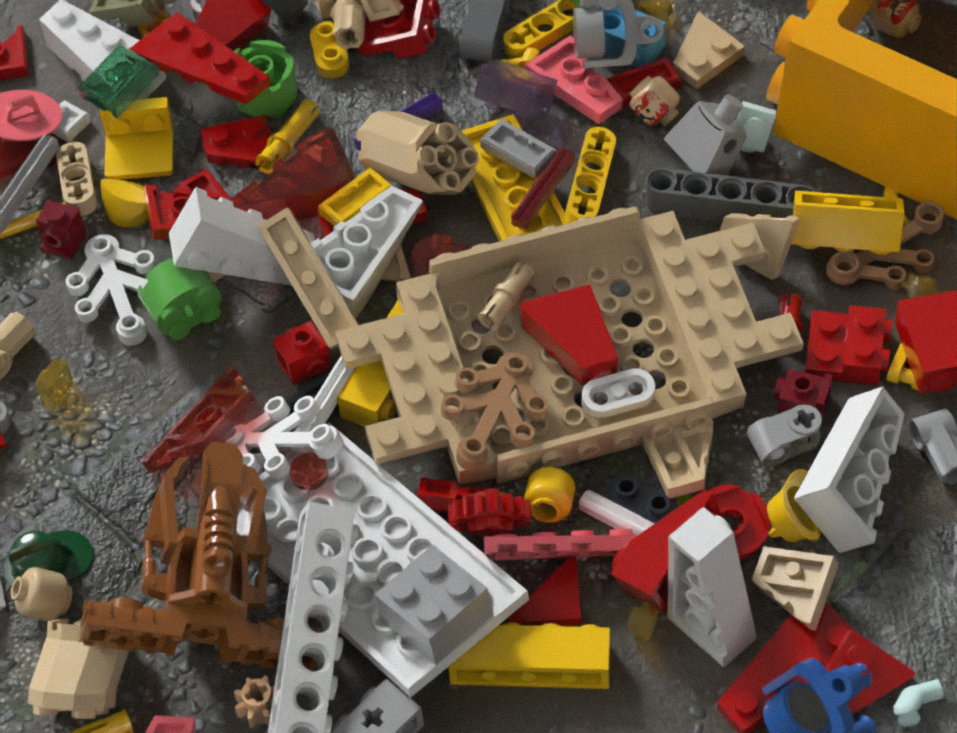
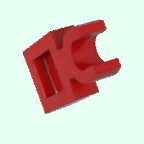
M421 477L417 497L435 513H443L448 511V504H452L453 500H463V497L468 493H478L484 491V489L480 487L461 488L458 487V482Z

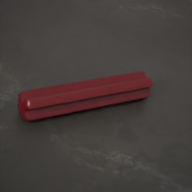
M565 148L558 149L512 213L511 224L514 227L525 230L530 226L574 164L575 154L572 151H568Z

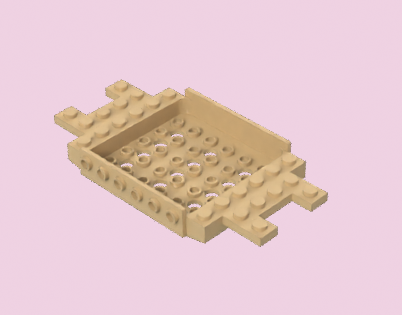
M637 207L628 209L617 208L608 214L593 218L582 217L570 224L548 226L539 232L527 235L517 234L510 236L504 241L492 244L482 243L469 250L457 253L447 252L429 261L430 274L396 282L397 298L403 314L335 331L345 369L382 360L400 416L365 426L366 436L375 465L447 447L459 485L494 478L497 484L529 476L535 470L542 467L559 468L643 445V436L651 434L652 438H661L667 436L673 431V428L687 425L690 429L701 427L708 422L709 418L713 419L743 408L746 392L736 368L802 351L804 344L791 313L757 322L754 318L734 269L737 266L763 260L765 257V249L754 223L685 240L674 211L639 219L640 213ZM516 262H522L519 270L522 269L524 264H527L535 273V277L520 295L521 302L588 284L591 285L618 356L617 373L636 368L645 370L649 374L658 373L665 378V385L660 389H655L654 397L647 406L606 418H595L587 414L574 401L575 396L582 392L585 385L579 384L573 377L567 375L563 367L522 328L520 323V303L516 308L508 312L497 330L491 329L484 334L473 330L472 323L478 319L479 314L492 299L493 289L498 283H503ZM616 282H623L630 287L631 291L625 297H617L611 293L610 287ZM635 312L641 316L642 323L637 327H628L623 324L621 317L625 313ZM645 342L653 347L654 353L648 358H640L634 354L633 347L638 343ZM497 349L503 355L508 353L522 354L529 358L533 364L534 371L530 382L536 394L545 397L548 401L545 418L535 421L525 415V403L516 388H514L510 395L517 411L524 415L525 422L531 424L535 430L533 443L524 448H518L513 445L510 439L511 432L500 414L486 442L488 455L485 466L477 471L463 469L456 460L458 445L466 437L472 436L485 409L464 414L458 420H447L440 412L443 398L447 395L455 394L463 399L493 390L495 383L477 386L476 390L471 393H462L455 387L456 373L459 369L469 367L477 372L497 366V364H488L483 360L482 355L486 350ZM467 378L461 379L464 382H472V380ZM631 389L629 391L633 395L642 393L639 389ZM597 398L595 403L603 405L606 403V400ZM453 405L447 406L449 409L452 410L458 409L456 406ZM537 405L531 406L533 409L536 410L542 409ZM525 433L517 434L520 437H528Z

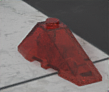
M327 127L302 140L296 145L298 152L286 162L279 159L272 165L273 171L261 183L254 180L230 200L233 201V206L245 212L250 208L261 212L262 218L266 220L287 207L291 209L297 221L318 217V205L354 180V173L335 131L331 127Z

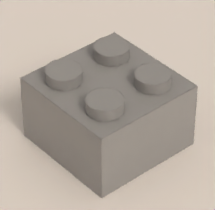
M433 544L374 594L382 621L435 665L494 615L488 588Z

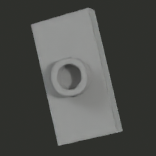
M500 119L480 139V147L534 179L545 169L556 153V149L503 119Z

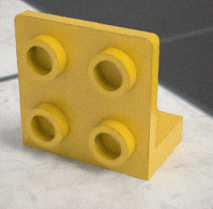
M167 97L100 103L99 113L106 135L105 179L124 180L170 176L173 174L174 122Z

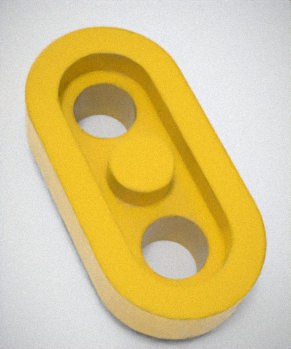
M322 22L315 25L310 32L316 68L322 77L328 79L339 78L349 70L347 50L336 45L337 40L334 36L335 23Z

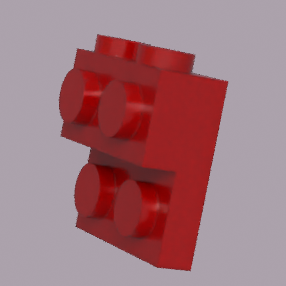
M399 0L403 8L399 15L369 21L365 13L364 41L358 47V50L363 57L392 50L398 59L427 53L429 43H433L436 40L433 23L434 19L441 16L439 2L437 0Z
M849 305V314L812 310L805 373L825 377L827 373L833 375V381L878 385L880 371H888L890 349H883V341L890 342L893 320L885 319L886 309Z

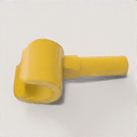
M527 48L522 58L493 60V68L514 67L519 68L525 73V65L538 57L539 50Z

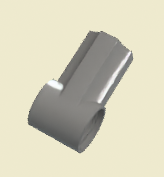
M945 408L910 419L908 427L913 444L918 451H925L940 482L948 483V485L957 483V427L950 411Z

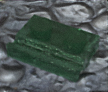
M119 44L77 87L78 96L103 111L108 110L112 112L113 116L118 118L159 75L158 65L147 63L144 57Z

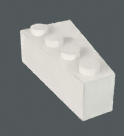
M59 0L39 19L47 47L70 69L74 68L88 86L91 85L99 92L100 98L105 102L146 99L167 79L166 73L155 69L153 63L143 59L141 62L130 59L128 49L137 43L138 39L64 0Z
M195 187L169 232L174 266L292 286L257 227L266 221V219L262 218V213L251 208L245 212L235 208L233 201L220 197L218 200L207 197L205 190ZM303 229L310 243L314 241L313 233Z
M883 387L848 399L794 497V500L839 553L875 542L877 531L872 527L875 517L881 516L884 504L879 499L882 485L889 482L891 470L889 469L888 460L890 455L896 453L905 415Z
M703 507L669 536L668 619L719 664L725 667L757 639L733 531L725 519L718 515H712Z

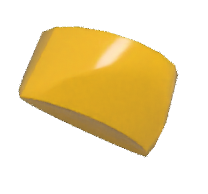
M116 179L101 180V198L109 221L116 226L131 228L140 226L149 220L144 197V186Z

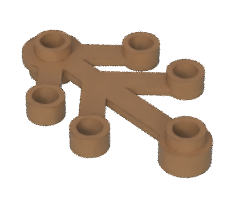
M924 202L918 205L915 210L914 220L903 226L901 245L920 233L933 234L938 231L943 224L944 211L942 207L934 202ZM900 249V253L891 252L886 255L874 254L870 250H862L854 254V251H840L829 259L826 273L831 281L840 285H850L859 279L883 281L888 289L899 290L904 287L906 282V271L902 267L890 266L882 268L868 264L874 260L912 265L916 272L925 274L933 269L935 257L927 249H919L917 251ZM923 259V260H926V261H928V262H927V263H921V262H919L918 260ZM891 276H897V277H899L900 279L894 280V279H891L890 277H891Z
M508 353L500 357L496 367L477 372L472 368L464 367L457 371L455 387L462 393H471L476 390L477 386L499 382L496 390L463 399L458 395L450 394L442 400L440 412L447 420H458L464 414L485 409L472 436L466 437L458 445L456 460L463 469L477 471L485 466L488 455L486 442L500 414L511 432L510 439L513 445L518 448H524L533 443L535 430L531 424L523 422L510 397L513 389L516 388L525 403V415L535 421L545 418L548 401L545 397L536 394L530 382L534 367L526 356L519 353ZM467 378L472 380V382H464L461 379ZM453 405L456 406L458 409L452 410L449 409L447 406ZM537 405L542 409L536 410L533 409L531 406ZM525 433L528 437H520L517 434Z

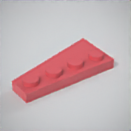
M613 529L609 531L610 535H594V531L590 530L573 531L571 536H555L554 532L533 533L532 536L497 534L494 537H484V553L492 561L569 558L570 556H615L621 548L626 549L630 540L637 535H633L632 529Z

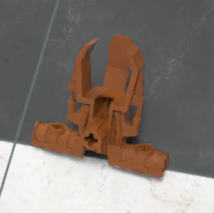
M212 441L203 453L201 495L196 529L185 527L178 534L174 484L181 479L190 458L188 456L178 458L163 476L152 503L148 527L142 536V543L145 545V559L142 563L143 582L141 591L147 596L163 601V608L155 610L152 607L143 606L141 602L132 598L121 597L110 601L100 600V602L86 599L82 611L84 613L81 619L79 642H83V645L93 646V644L103 645V648L135 652V649L145 650V653L149 654L163 652L165 656L174 657L178 642L190 641L218 645L221 663L231 664L232 661L241 662V665L246 666L259 664L262 668L277 669L285 618L270 619L266 622L257 621L256 623L250 622L247 619V611L262 609L268 599V575L266 571L272 546L268 543L266 517L263 510L267 490L256 470L243 464V455L236 444ZM242 497L243 507L248 513L243 535H236L240 498ZM153 547L159 548L160 563L169 564L167 573L156 574ZM251 561L260 562L259 573L255 576L254 586L248 584V567ZM316 629L312 631L321 633L322 629ZM302 656L303 666L309 671H314L317 666L316 661L310 656Z

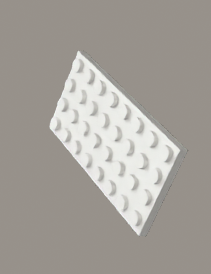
M337 430L343 439V446L335 456L321 459L311 447L305 454L292 450L284 456L290 464V470L284 477L273 479L267 471L259 475L267 490L263 510L266 517L268 543L272 546L267 566L286 584L290 585L300 513L309 501L355 511L353 524L358 525V537L354 548H350L348 561L353 562V573L349 585L344 587L343 599L348 600V610L344 623H339V632L411 698L529 600L528 591L380 465H375V461ZM242 497L240 498L236 535H243L248 513L243 507ZM318 543L322 554L328 557L334 556L333 550L328 544ZM432 544L488 588L494 614L437 665L428 660L382 621L374 595ZM313 580L315 590L320 594L327 595L328 588L326 584L320 580Z

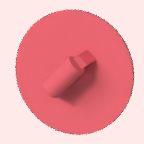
M12 90L0 93V138L13 141H30L39 139L46 134L49 135L59 127L62 121V110L59 104L48 95L31 90Z

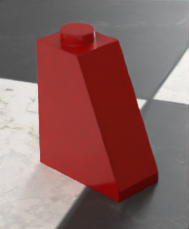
M206 0L195 25L232 51H235L268 26L272 9L262 0Z
M590 284L520 303V323L522 328L579 384L585 385L593 379L617 373L618 356Z
M957 290L899 300L894 323L919 394L931 391L943 392L949 388L956 387Z

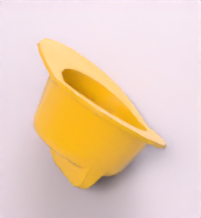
M797 469L791 473L782 490L767 504V512L771 522L768 535L771 538L781 536L787 542L797 543L806 539L816 541L820 537V529L794 500L808 471Z

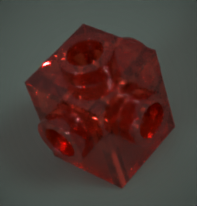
M432 233L431 237L419 240V244L414 246L411 256V264L415 265L413 275L423 276L430 274L429 261L447 252L457 253L469 250V245L452 242L453 237L447 234Z

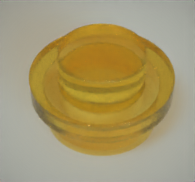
M910 272L908 279L903 280L902 286L908 289L906 295L912 298L938 293V290L935 289L938 281L922 274Z
M643 601L640 608L633 606L627 629L633 630L632 639L639 640L640 637L650 639L654 630L658 609L650 607V603L647 601Z

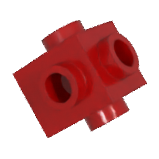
M312 321L295 326L286 333L272 339L276 360L293 386L310 377L318 376L324 370L332 367L329 354L332 350L328 347Z

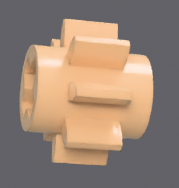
M268 676L253 680L248 677L242 690L234 691L236 701L238 702L235 706L237 717L242 718L247 715L251 728L256 724L266 723L269 726L274 687H270Z

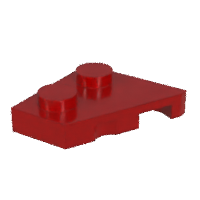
M266 115L200 129L208 163L233 164L236 167L249 168L250 163L256 164L257 156L267 147V141L271 136ZM279 165L277 166L274 172L279 171Z
M852 629L846 632L825 667L827 672H830L844 665L851 667V665L856 663H862L868 669L861 672V674L871 673V685L861 690L857 697L847 703L852 714L902 685L916 674L915 671Z

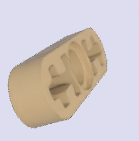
M70 142L61 146L56 153L63 199L66 205L79 208L81 216L92 213L97 207L91 163L86 146L80 142ZM76 159L77 162L71 163V160ZM84 176L82 179L70 181L73 178ZM83 194L82 199L78 200L77 195Z

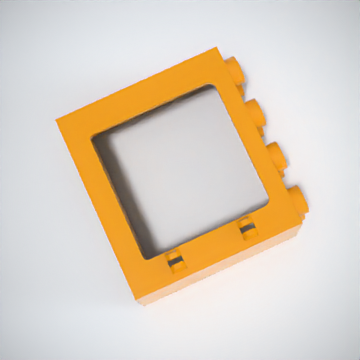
M807 0V9L810 10V13L805 20L795 15H790L783 24L774 45V54L786 60L775 71L766 93V100L778 105L773 134L919 203H937L942 207L945 215L957 220V79L853 33L870 10L874 0Z

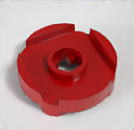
M732 484L717 486L709 490L708 492L712 493L723 514V519H725V516L730 515L733 520L739 519L741 521V524L737 526V530L733 531L739 560H746L754 556L765 545L771 523L767 506L763 499L753 491L750 494L745 490H741L740 486Z

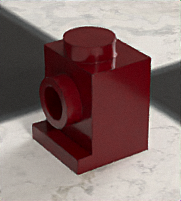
M47 200L36 219L42 239L41 252L72 260L87 235L79 208Z
M789 369L786 378L778 377L773 398L779 400L778 414L799 405H811L820 412L823 422L831 397L833 375L826 373L825 377Z

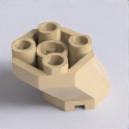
M377 111L372 113L356 132L357 142L361 140V150L358 151L359 162L366 169L372 168L385 180H392L427 194L455 195L462 192L476 174L475 166L479 162L478 152L474 149L473 143L455 124L449 122L436 124L405 112Z
M69 619L48 621L47 637L29 686L28 704L33 705V714L57 715V711H71V717L80 719L96 718V715L109 714V709L115 707L116 690L129 651L103 648V645L93 644V646L83 645V642H79L81 619L75 622V624H69Z

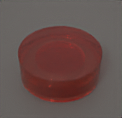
M303 453L297 456L290 464L289 473L292 482L301 490H315L321 487L328 479L329 471L326 461L319 458L316 453Z

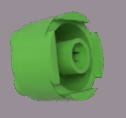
M270 40L250 42V47L242 51L239 47L234 52L267 74L270 79V86L248 104L233 100L236 110L239 113L254 117L262 115L273 119L283 117L287 109L294 103L298 94L292 56L286 52V48L282 44Z
M173 258L163 261L150 270L146 275L148 282L144 288L139 285L137 291L138 298L158 330L165 335H169L175 341L185 338L189 334L190 328L202 322L210 323L221 314V309L219 308L221 293L207 271L174 266Z

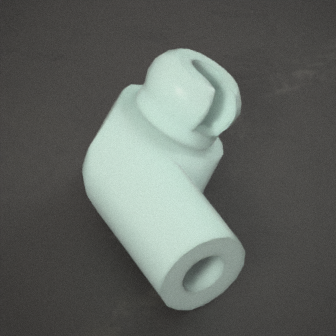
M938 679L907 687L901 692L894 705V714L898 715V723L901 726L908 727L918 724L920 715L917 710L920 709L921 705L943 699V689Z

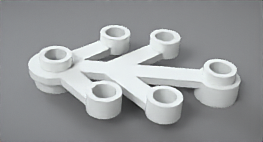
M110 235L95 236L85 245L84 251L87 260L79 272L71 273L66 278L68 292L73 296H81L88 291V282L99 267L103 271V276L89 297L80 299L75 304L77 317L82 322L95 320L98 316L99 307L110 292L120 318L116 325L120 341L128 346L138 345L146 338L147 330L144 320L133 313L124 287L138 291L139 285L144 288L148 279L117 270L115 262L135 267L136 271L140 274H148L156 266L154 255L148 250L133 253L121 249L117 239ZM142 261H149L146 264H140ZM81 282L80 285L73 286L75 283ZM86 308H91L88 312H82Z
M305 396L299 399L294 405L295 412L289 416L290 407L283 397H274L266 403L264 414L247 425L237 424L227 427L223 430L218 442L236 444L243 455V464L254 468L257 473L260 470V463L249 452L252 447H259L266 459L264 468L273 479L284 477L290 470L289 462L278 451L277 447H311L319 458L328 459L335 456L343 446V439L337 430L327 424L318 425L311 432H289L303 422L310 421L318 415L320 407L312 396ZM274 421H280L265 432H260Z

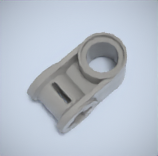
M799 405L793 409L772 417L762 418L753 423L747 430V436L763 466L774 467L788 459L816 449L821 439L819 430L822 422L821 414L811 405Z

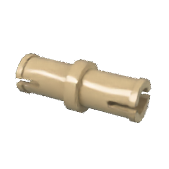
M516 262L503 283L496 285L492 292V299L478 316L482 325L489 329L492 322H494L491 329L497 330L508 312L518 306L521 302L520 295L535 277V273L530 266L524 264L522 269L519 270L522 262Z

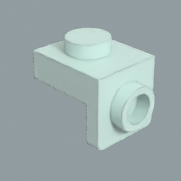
M743 101V108L736 120L746 131V139L740 150L745 152H755L756 150L764 153L776 117V110Z

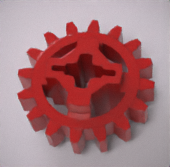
M485 489V491L478 493H468L463 497V500H453L452 504H448V523L455 527L456 531L467 530L468 534H476L481 538L494 537L497 534H512L516 527H526V523H531L530 500H524L523 496L513 498V494L502 493L499 489Z

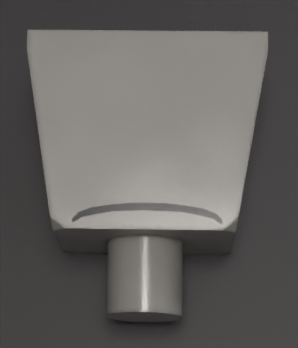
M725 95L720 104L700 101L687 112L666 135L664 140L693 172L728 176L746 139V131L734 120L743 108V104L731 95Z

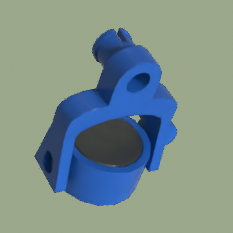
M814 658L798 663L762 688L765 695L778 691V693L766 701L763 709L764 722L769 733H828L831 727L830 733H876L874 721L868 716L862 715L854 723L851 710L847 704L857 697L861 690L871 685V673L861 674V672L868 668L862 663H856L851 665V667L844 665L827 672L825 667ZM799 676H801V677H803L809 684L804 683V682H801V681H798V682H793V681H794L796 678H798Z

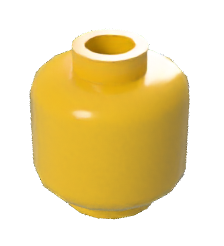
M542 467L535 470L529 476L524 494V500H530L531 516L543 523H553L565 519L570 514L576 491L574 480L567 472L560 468Z

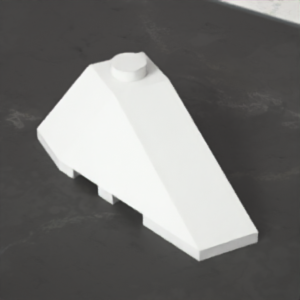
M393 186L361 207L360 213L346 223L341 221L334 226V231L322 240L317 238L311 243L355 318L358 317L371 298L422 206L423 200Z

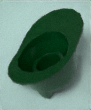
M34 530L26 532L14 541L10 552L7 554L3 566L4 578L8 585L12 587L14 580L17 577H22L29 568L39 567L62 574L66 577L67 582L82 576L90 568L94 558L93 547L88 538L75 531L62 530L46 533Z

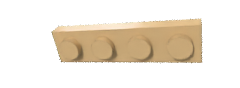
M287 207L257 227L328 347L333 350L338 347L335 331L358 326L359 323L293 212Z

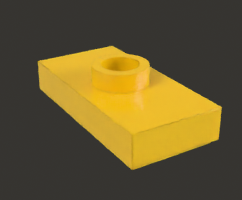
M368 168L318 205L319 214L333 226H336L341 221L346 223L360 213L361 207L393 185L372 168Z

